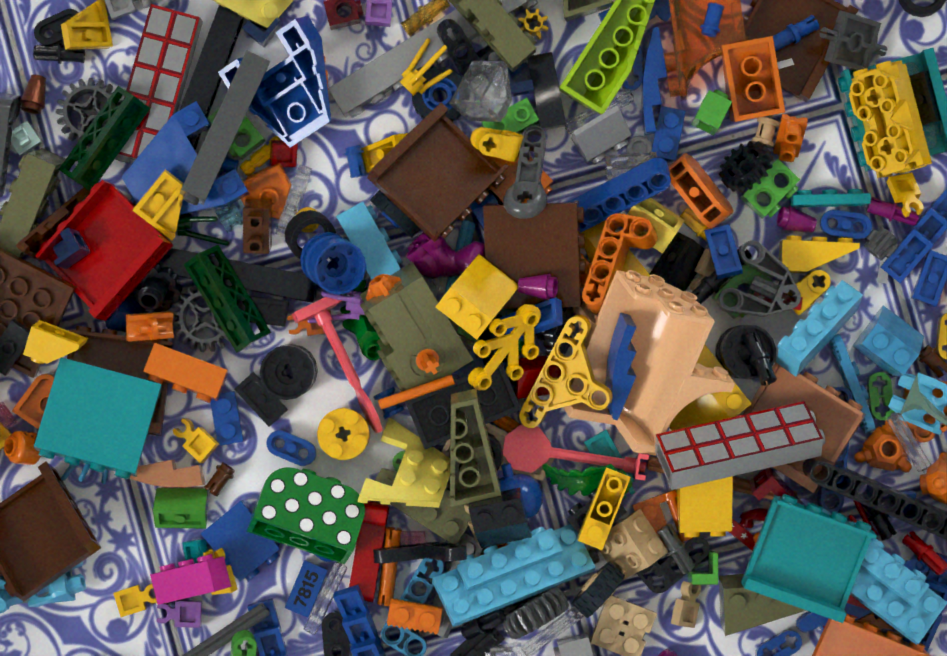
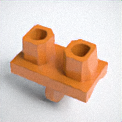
M782 114L773 147V154H779V160L794 162L795 157L799 156L808 118H796Z
M171 311L126 315V340L128 342L174 338L173 312Z

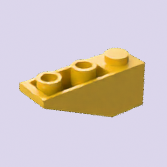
M786 236V240L779 242V261L789 269L790 273H806L859 249L860 243H853V238H837V242H827V237H812V241H802V236Z
M606 467L578 534L577 540L579 542L603 550L630 481V476Z

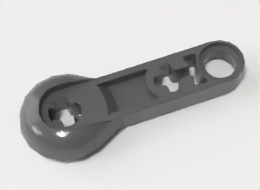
M536 125L529 126L523 131L522 135L524 137L520 147L516 180L506 191L503 199L504 208L507 213L520 219L539 215L547 204V194L541 184L546 136L544 129ZM532 135H539L541 137L537 142L528 141V138ZM530 151H533L535 155L533 161H528L531 156Z

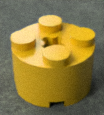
M347 408L335 409L326 414L320 421L317 431L318 442L322 450L334 459H353L362 454L368 446L370 427L367 420L357 411ZM341 427L351 432L347 436L348 440L344 442L343 438H338L337 436L341 432Z

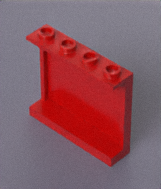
M101 180V182L96 183L91 188L90 194L86 199L74 207L70 217L58 225L55 234L41 244L39 252L35 255L37 259L44 260L63 280L75 285V293L90 307L88 312L94 318L106 321L173 246L160 231L132 211L135 205L114 184L105 180ZM66 228H71L80 232L91 253L68 269H64L55 265L54 261L58 257L53 247L63 240L60 232Z

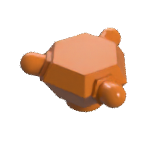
M894 417L885 420V425H882V427L878 426L863 443L862 451L854 455L857 463L867 462L870 467L889 471L900 469L905 473L912 469L911 463L907 460L909 452L902 431L896 428L897 421Z
M942 452L938 460L927 468L926 474L920 475V488L923 495L930 494L933 500L946 505L947 452Z

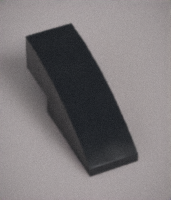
M552 52L532 55L527 61L530 77L533 81V94L539 126L544 130L565 127V116Z

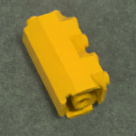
M902 60L892 63L891 61L876 64L874 69L868 70L866 68L853 72L854 78L850 86L849 98L854 115L863 121L865 135L862 147L866 163L871 169L876 171L877 178L893 176L892 173H906L932 164L906 64H903Z

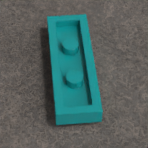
M830 189L822 190V194L813 195L812 190L796 191L797 195L790 197V206L794 208L867 206L871 204V194L863 193V189H849L848 194H838V190Z

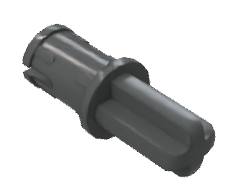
M667 524L659 529L657 533L668 549L667 554L672 555L681 572L687 574L694 570L695 564L684 547L686 544L681 542L672 524Z

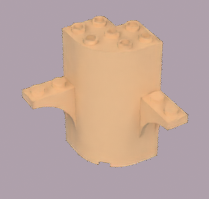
M617 270L598 315L593 314L584 301H582L581 307H573L575 315H584L591 323V329L584 345L595 380L604 385L610 344L619 315L624 313L631 316L636 325V330L631 339L636 350L631 364L636 379L618 421L613 420L607 407L602 410H596L582 402L563 407L568 416L575 419L615 425L633 452L656 456V434L666 432L674 417L686 405L710 393L732 392L735 382L728 375L727 370L718 366L714 368L704 367L697 363L715 322L707 312L708 310L696 301L697 296L665 283V280L658 275L651 274L648 277L633 270H628L627 272ZM578 321L579 331H584V329L581 328L582 323ZM573 378L571 380V387L575 391H582L584 383L580 378ZM595 391L593 399L598 404H604L606 402V395L602 391Z

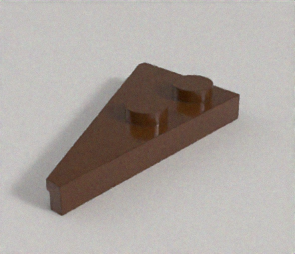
M83 187L18 242L16 247L41 262V259L35 257L40 250L41 244L55 234L58 225L70 217L74 207L79 202L84 201L90 194V191Z

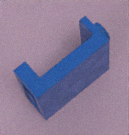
M244 500L238 502L201 533L214 551L223 548L226 565H231L233 574L239 582L245 578L249 582L260 573L258 570L260 565L264 562L269 565L280 556L277 551L282 548L273 540L246 532L252 512Z

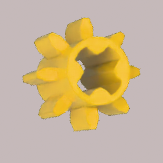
M538 8L535 13H530L526 9L525 19L522 17L518 18V22L524 24L520 29L523 32L527 31L531 36H536L540 40V32H548L549 28L543 25L548 20V16L541 17ZM533 19L537 20L538 26H535L534 30L529 29L528 23H531Z

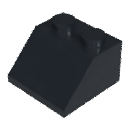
M520 487L501 491V496L469 503L468 509L474 533L481 548L532 537Z

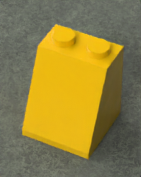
M478 254L436 305V308L477 340L517 291L518 284Z
M733 476L677 489L678 531L684 533V537H700V532H710V536L718 537L726 536V531H732Z

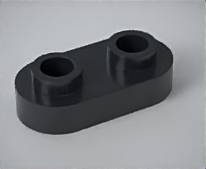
M66 9L40 21L34 29L36 40L42 45L49 46L64 41L61 24L79 12L74 9ZM47 30H52L53 32L50 38H45L44 36Z
M330 612L322 621L324 656H335L332 653V648L335 646L341 649L339 656H349L350 654L349 638L342 625L343 617L340 612ZM335 620L339 623L337 630L330 628L331 621Z

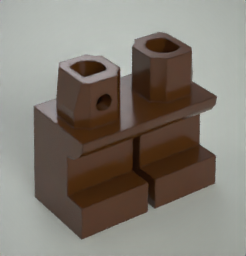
M245 200V207L243 208V253L269 254L272 248V200Z

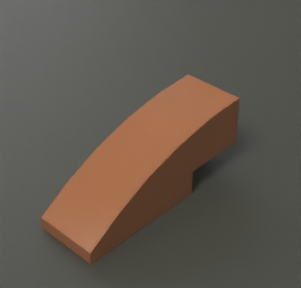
M175 460L138 466L137 477L130 476V479L162 487L206 485L202 465L177 469Z

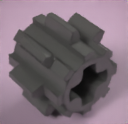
M881 226L877 230H872L865 238L867 243L864 247L881 261L885 257L889 258L897 249L895 245L898 239Z

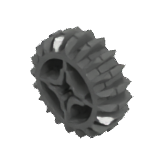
M93 78L88 79V85L85 84L83 79H79L80 87L77 88L71 83L69 86L72 92L70 94L65 90L62 92L67 97L66 100L58 99L57 103L64 107L63 109H56V114L64 115V117L59 118L57 123L59 125L66 124L61 131L64 134L70 132L69 140L73 141L77 138L78 143L97 116L95 114L87 118L88 115L81 109L91 110L93 108L99 113L101 110V95L105 96L108 100L113 94L111 93L113 86L108 84L104 88V81L102 79H99L96 86ZM93 93L85 103H75L81 96ZM119 100L116 104V107L119 106L123 100ZM72 110L81 115L80 124L82 126L80 130L72 122ZM93 140L88 143V147L92 145Z
M189 287L187 290L191 296L187 297L181 293L180 298L184 300V303L176 302L174 304L175 307L181 308L180 313L173 312V317H179V321L173 322V327L181 326V329L175 332L176 336L186 335L181 341L183 344H187L192 340L190 344V349L195 350L199 343L200 352H205L206 345H209L211 352H215V343H218L220 348H225L222 339L225 338L229 341L210 308H202L194 302L203 298L200 291L198 290L195 293L194 289ZM189 308L196 316V320L190 330L186 323V315ZM197 309L207 314L211 312L212 316L210 317L215 326L207 322L201 324V319L203 318H201V314ZM207 327L212 328L218 333L217 336L209 339L196 337L198 332Z
M558 586L535 595L505 614L506 620L502 623L504 630L511 639H519L539 629L568 609L567 597Z

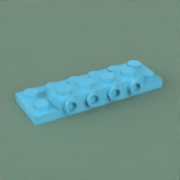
M825 508L822 509V512L831 515ZM872 538L850 595L917 645L942 612L947 601L928 588L930 585L925 582L927 577L916 569H913V571L909 570L904 566L906 561L895 553L892 555L888 554L883 550L885 545L878 539Z
M569 524L554 531L552 528L545 530L544 527H539L531 532V538L508 542L507 546L498 548L497 545L490 546L483 551L484 555L476 558L473 554L467 555V560L459 561L460 564L457 565L456 569L433 577L432 583L452 626H458L595 571L596 567L584 543L577 540L578 533L573 526Z

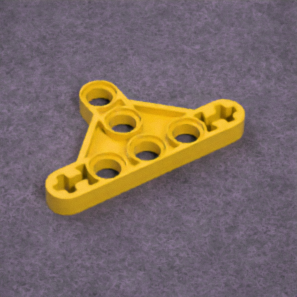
M580 314L571 317L561 331L520 411L519 419L525 427L534 428L541 424L550 410L580 402L593 409L602 410L612 402L611 390L606 385L595 380L584 345L591 329V323L586 316ZM580 321L582 323L581 328L584 331H579L574 338L567 337L566 334L571 336L575 330V326L572 323L575 324ZM566 342L572 346L573 353L571 356H564L561 353L560 345ZM550 365H557L561 369V376L559 378L550 376L548 372ZM573 378H580L583 381L584 388L582 391H575L571 387V380ZM539 387L548 389L550 392L548 400H541L538 397L537 390ZM595 391L605 393L606 402L604 404L595 402L593 399ZM535 405H539L540 407L534 415L538 419L530 421L529 414L526 412H530L534 409Z

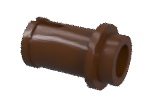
M927 345L920 351L919 361L921 363L924 362L940 378L944 373L937 366L939 365L947 373V363L935 352V347L931 348Z
M224 462L216 466L217 471L207 485L204 486L207 491L211 490L210 493L217 497L228 480L234 478L233 473L235 470Z

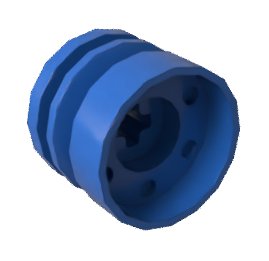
M318 233L310 238L302 249L300 257L301 269L307 278L328 293L337 295L349 293L364 278L366 262L363 253L357 246L336 233Z

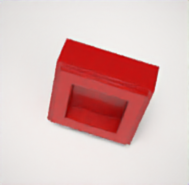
M271 140L270 166L272 167L280 163L282 167H296L298 143L290 148L282 140Z

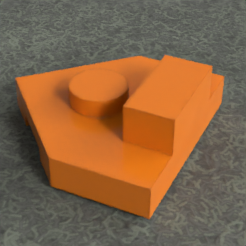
M278 163L248 176L243 181L250 194L241 198V201L245 206L246 199L272 200V217L281 220L292 184L282 165Z

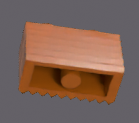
M392 598L387 625L398 626V628L403 627L404 629L408 628L409 630L413 628L414 631L418 629L419 632L423 630L425 633L428 631L430 634L434 632L436 635L439 632L443 607Z

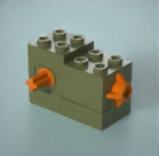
M413 262L392 275L380 274L370 281L368 290L360 294L364 302L360 306L380 338L377 343L381 349L377 353L401 392L448 376L473 361V358L447 316L436 308L438 301Z

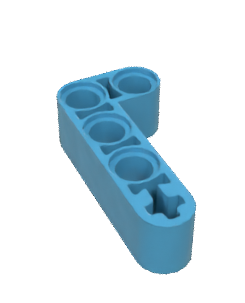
M424 558L399 600L425 603L434 585L427 578L418 576V573L421 571L425 574L428 566L425 564L426 561L432 562L433 559ZM437 560L439 570H433L429 578L433 579V577L442 574L444 569L443 561ZM421 581L426 585L427 591L423 595H416L413 592L412 585L415 582ZM386 621L381 631V637L387 645L406 656H423L425 654L427 641L421 634L412 629L400 627L398 628L400 630V637L396 640L389 639L386 635V629L390 626L387 625ZM413 639L419 640L423 645V649L418 653H413L408 648V643Z

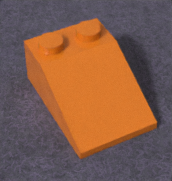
M773 36L721 45L725 91L729 96L728 100L732 101L728 109L730 121L737 122L785 113Z

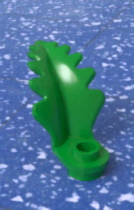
M362 280L352 291L365 292L368 290V287L364 288L366 280ZM346 306L340 308L342 314L351 313V311L346 310ZM360 315L359 320H344L343 327L356 335L362 354L369 360L380 359L377 353L381 349L377 343L380 338L366 315Z
M546 463L542 465L546 477L551 478L550 483L552 485L558 484L557 489L559 491L568 488V494L571 496L578 491H581L583 496H587L595 491L606 467L629 476L624 470L618 471L612 464L603 467L591 466L584 471L573 469L570 472L564 469L558 470L556 467H551ZM631 478L624 495L629 492V488L632 487Z

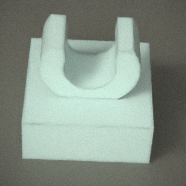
M27 120L12 130L11 143L21 157L43 143Z

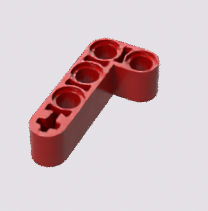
M380 501L364 503L365 515L357 538L349 587L359 585L367 602L374 601L380 563H374L373 549L383 548L390 505L380 504Z

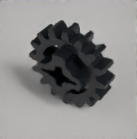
M749 141L747 146L741 143L737 151L735 149L731 150V156L724 157L726 163L720 165L722 171L719 173V176L722 178L721 181L725 186L730 188L732 192H735L737 189L743 192L745 187L751 190L754 183L761 184V177L768 176L766 170L773 167L770 162L774 159L768 148L762 145L760 141H757L755 144Z

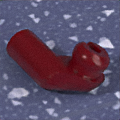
M756 508L742 512L739 517L741 518L740 526L752 529L754 527V520L765 521L769 509Z

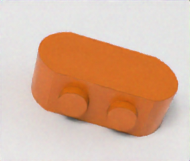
M684 153L669 166L671 184L704 225L713 229L733 214V208L729 201L691 155Z

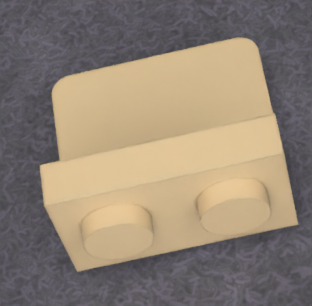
M641 509L634 511L621 522L612 526L603 550L598 549L607 562H611L625 575L624 579L651 566L668 553V550Z

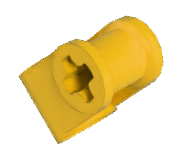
M478 127L472 132L470 141L483 155L516 162L524 136L508 130Z
M814 270L795 283L801 297H803L801 310L793 309L798 316L808 309L829 288L831 281L828 273L823 270ZM813 276H815V277H820V276H822V278H823V279L821 280L822 287H820V286H815V287H813V285H812V284L814 283V279L812 278Z

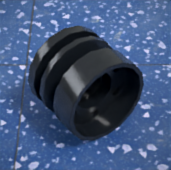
M738 325L727 329L719 337L716 344L715 357L731 377L741 379L758 378L755 366H752L749 360L751 357L749 350L748 354H745L744 357L738 355V350H742V346L744 349H748L744 342V337L750 333L753 334V337H755L754 332L760 333L765 351L769 352L771 357L769 360L770 364L773 366L776 360V346L773 338L766 330L754 325Z
M296 344L281 345L268 352L260 367L261 383L266 391L275 398L284 400L298 398L309 391L316 382L318 373L317 363L312 353L303 346ZM287 364L290 367L296 368L293 378H291L290 374L285 375L284 370L287 369Z

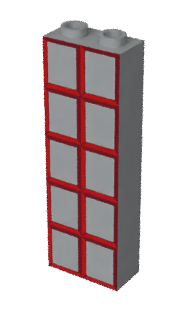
M150 4L126 91L151 109L115 160L130 163V159L136 160L170 117L178 112L203 24L200 17Z
M805 401L656 434L655 453L671 490L819 457L822 454V446L825 444V435L823 430L818 429L814 412L812 410L809 411Z

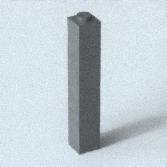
M246 50L181 188L180 194L184 196L183 199L193 205H198V203L204 205L268 69L269 60Z

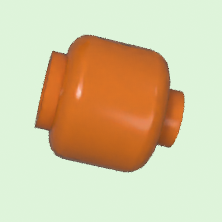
M15 431L6 439L4 452L12 463L34 465L39 461L42 456H39V451H36L34 448L37 433Z

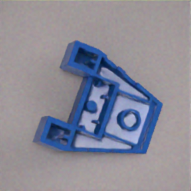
M309 16L294 19L276 32L290 56L265 73L249 107V111L255 116L258 115L267 123L266 126L290 148L331 122L322 38ZM243 57L236 59L218 72L228 89Z
M197 101L174 113L122 175V179L136 204L165 169L181 182H185L197 156L189 139L211 127ZM234 169L215 180L204 205L200 203L193 205L183 199L180 215L227 207L250 193L238 172Z

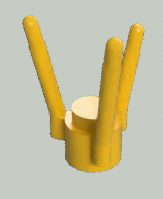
M427 38L409 67L401 74L403 78L399 82L413 96L417 92L422 95L429 87L452 73V69H448L423 84L426 79L422 75L447 50L446 45H443L419 71L416 69L413 71L431 41Z

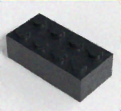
M502 362L491 375V386L487 390H477L485 425L521 410ZM469 375L455 380L454 385L405 401L424 449L450 439L451 394L475 389L468 382Z

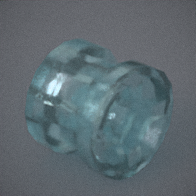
M235 203L215 211L227 233L233 231L234 226L243 225V216Z

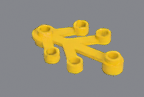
M524 304L518 308L515 316L502 320L494 319L490 323L489 331L497 337L486 341H477L473 346V351L480 358H485L490 354L491 350H498L484 368L477 367L470 372L468 382L471 386L479 391L487 390L492 383L491 375L507 354L508 366L505 371L507 376L514 381L519 380L523 376L524 370L519 366L518 340L524 333V345L521 349L522 355L529 360H533L538 356L539 348L534 344V327L541 318V312L538 307L532 304ZM514 327L510 334L504 335L508 328Z

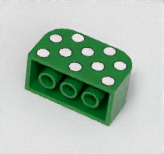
M280 468L271 473L265 481L257 498L246 532L345 565L354 551L365 515L364 503L358 502L359 494L353 488L341 484V481L336 478L317 476L316 472L310 469Z

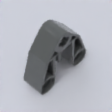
M752 240L744 243L738 251L740 261L756 269L757 272L779 281V284L776 285L755 275L749 289L770 298V303L750 293L746 294L735 288H726L717 296L718 307L725 312L761 317L797 307L800 303L801 295L789 269L758 241ZM747 246L756 248L758 255L755 260H750L745 256ZM790 292L792 294L790 298L793 297L794 299L793 302L783 303L785 299H782V294ZM726 293H732L736 297V304L733 307H728L724 304L723 296Z

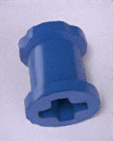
M389 388L373 396L374 400L393 395L395 388ZM400 404L382 409L384 412L383 417L387 419L405 409Z

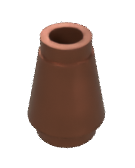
M35 74L31 75L20 99L22 104L21 110L31 114H41L42 109L45 108V77Z

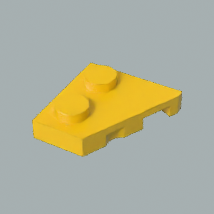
M105 0L95 1L61 24L65 50L108 49L113 47Z
M165 169L134 206L132 211L173 241L183 201V195L180 194L184 183Z

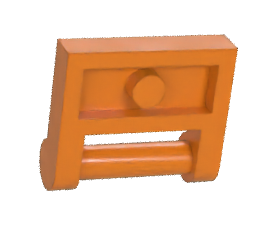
M676 489L632 505L634 511L642 510L657 533L659 529L667 525L660 507V503L666 501L678 531ZM678 531V537L681 542L694 538L684 537V533Z

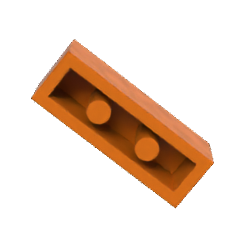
M154 343L143 371L145 375H148L147 380L161 385L163 381L173 385L171 389L186 394L187 390L197 394V399L210 403L211 400L218 401L228 375L227 369Z

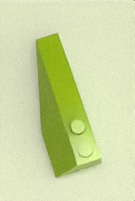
M615 0L560 85V92L600 115L605 113L631 73L655 0Z

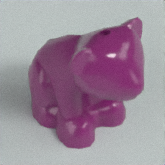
M423 232L407 248L409 252L405 255L414 263L423 276L430 278L454 277L461 275L478 254L485 258V244L475 241L455 251L442 236L434 242Z

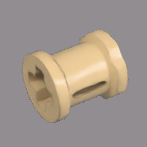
M759 117L757 118V122H759L757 132L751 141L754 144L760 141L762 145L772 148L774 146L772 140L775 129L779 127L780 122L771 118Z

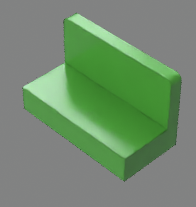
M157 488L153 506L155 528L206 529L208 491L203 488Z
M709 551L708 571L689 572L688 582L692 585H718V553Z

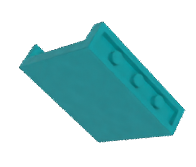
M61 357L35 440V450L39 451V456L54 459V456L65 458L64 462L71 465L79 466L80 462L89 464V469L104 473L105 469L115 471L114 475L120 478L130 479V476L137 477V469L158 398L161 396L162 385Z
M783 494L782 497L774 495L741 581L743 587L843 623L847 614L844 610L871 539H876L877 534L868 523L857 520L855 524L846 521L847 517L833 511L831 515L822 512L823 508L815 504L807 503V506L797 503L798 499L790 495Z

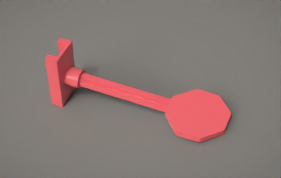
M324 297L291 314L295 323L315 317L318 325L322 327L349 384L355 390L359 406L367 422L375 433L383 431L379 416L371 400L361 388L359 377L331 322L333 319L328 310L334 308L342 300Z
M523 424L505 436L503 455L511 463L514 470L533 473L548 462L549 458H557L601 466L612 464L615 468L623 469L628 473H634V479L645 481L646 475L638 473L645 472L646 462H641L640 460H649L648 454L638 453L637 458L625 456V459L553 448L540 427L528 428Z

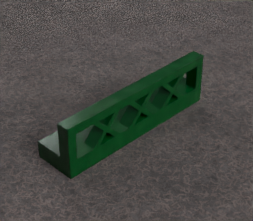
M118 86L58 170L90 191L102 178L151 108ZM125 96L121 104L116 107V104L121 99V97ZM108 119L106 125L102 127L103 122ZM93 140L92 145L87 148L88 143ZM76 161H78L77 166L74 168L72 172H70L69 170L71 169V167L74 165Z
M219 245L196 254L184 264L236 353L271 333ZM214 254L219 262L218 267L212 264L208 257L209 255ZM223 277L230 280L232 289L225 286ZM237 299L243 302L245 311L239 309L236 304ZM250 321L257 325L260 333L254 334L249 326Z

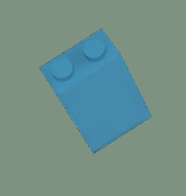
M883 305L852 347L889 375L897 377L903 376L919 356L924 336Z

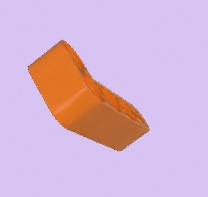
M621 213L612 214L607 218L582 292L583 301L593 314H599L616 271H622L629 248L650 249L656 244L658 236L648 219ZM624 226L621 231L615 232L618 227ZM648 231L646 235L639 236L640 233ZM611 250H616L614 254L607 255ZM604 273H609L605 278L599 279Z

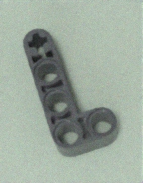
M1 92L0 197L3 196L6 185L13 121L19 116L21 108V96Z

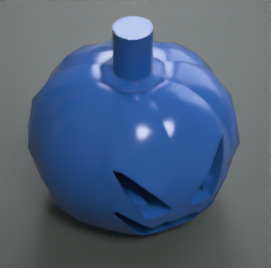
M511 463L501 465L504 476L499 479L501 491L520 487L527 517L530 518L538 514L543 503V491L539 483L530 475L513 474Z

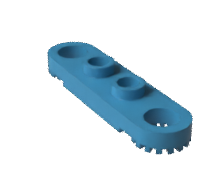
M836 334L829 341L831 350L834 349L832 353L836 358V364L845 388L850 390L853 400L863 406L861 411L866 416L860 426L866 434L875 430V423L866 402L869 396L865 386H860L857 376L860 373L856 362H851L841 336Z

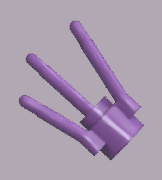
M323 291L321 295L324 297L347 301L346 310L351 311V313L331 315L333 319L331 321L344 319L359 320L360 315H365L360 304L364 303L360 296L363 292L350 291L345 293L346 295H337ZM315 318L307 320L308 323H317Z

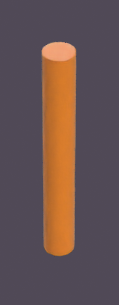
M451 374L379 399L378 403L382 410L454 385L455 381Z

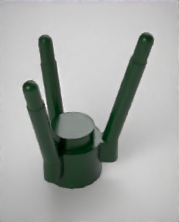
M191 213L179 216L176 230L178 236H189L216 244L229 245V241L187 230L192 228L193 222H215L218 220L216 216L192 217Z

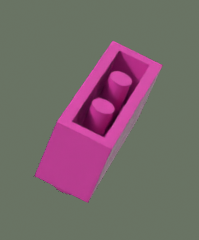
M212 554L197 558V563H194L193 558L178 562L179 567L175 568L174 563L160 566V572L150 574L157 604L231 587L224 556L214 559Z

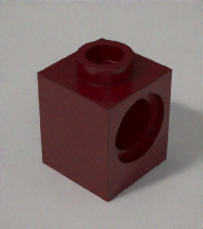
M360 0L323 1L331 30L359 24V16L364 15ZM348 6L352 9L351 14L348 17H340L337 14L339 8Z

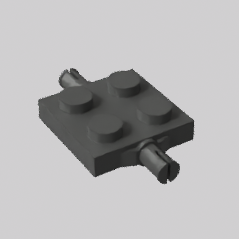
M839 10L834 29L831 30L823 27L820 30L827 33H820V37L830 40L824 60L855 70L868 68L874 54L886 55V52L880 51V49L887 51V47L877 44L881 23Z

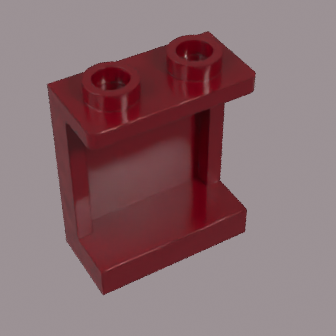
M771 467L762 469L749 481L752 494L759 501L772 491L774 495L782 497L783 494L798 499L797 503L806 506Z

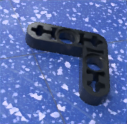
M445 19L438 25V37L442 44L447 46L448 54L462 77L468 83L476 84L505 64L500 58L495 62H488L489 55L494 52L489 45L475 52L463 29L455 20ZM448 28L452 29V33L456 37V40L453 41L447 35ZM461 46H466V54L462 57H456V50ZM481 60L485 63V68L480 63ZM471 67L475 68L476 73L473 75L470 74L469 69Z
M694 537L688 540L684 546L686 551L690 553L693 550V542L697 544L702 542L704 544L701 548L703 551L701 555L694 553L691 556L694 559L695 566L706 558L710 550L708 542L701 537ZM672 555L661 564H658L656 561L651 566L636 573L654 593L667 591L686 575L682 572H674L671 569L670 564L674 559ZM653 565L657 567L656 570H653L656 576L661 577L663 575L665 578L662 581L664 584L662 588L652 586L654 580L649 574L647 578L643 577V574L649 572Z
M425 542L373 549L374 563H393L424 558L441 561L467 560V550L465 545L447 542Z

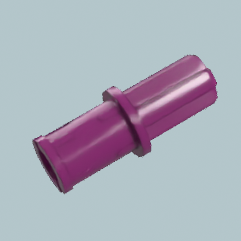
M871 197V204L868 206L867 213L887 218L889 222L893 219L912 226L917 224L919 215L915 211L911 210L909 217H905L902 214V207L897 206V203L894 202L893 204Z

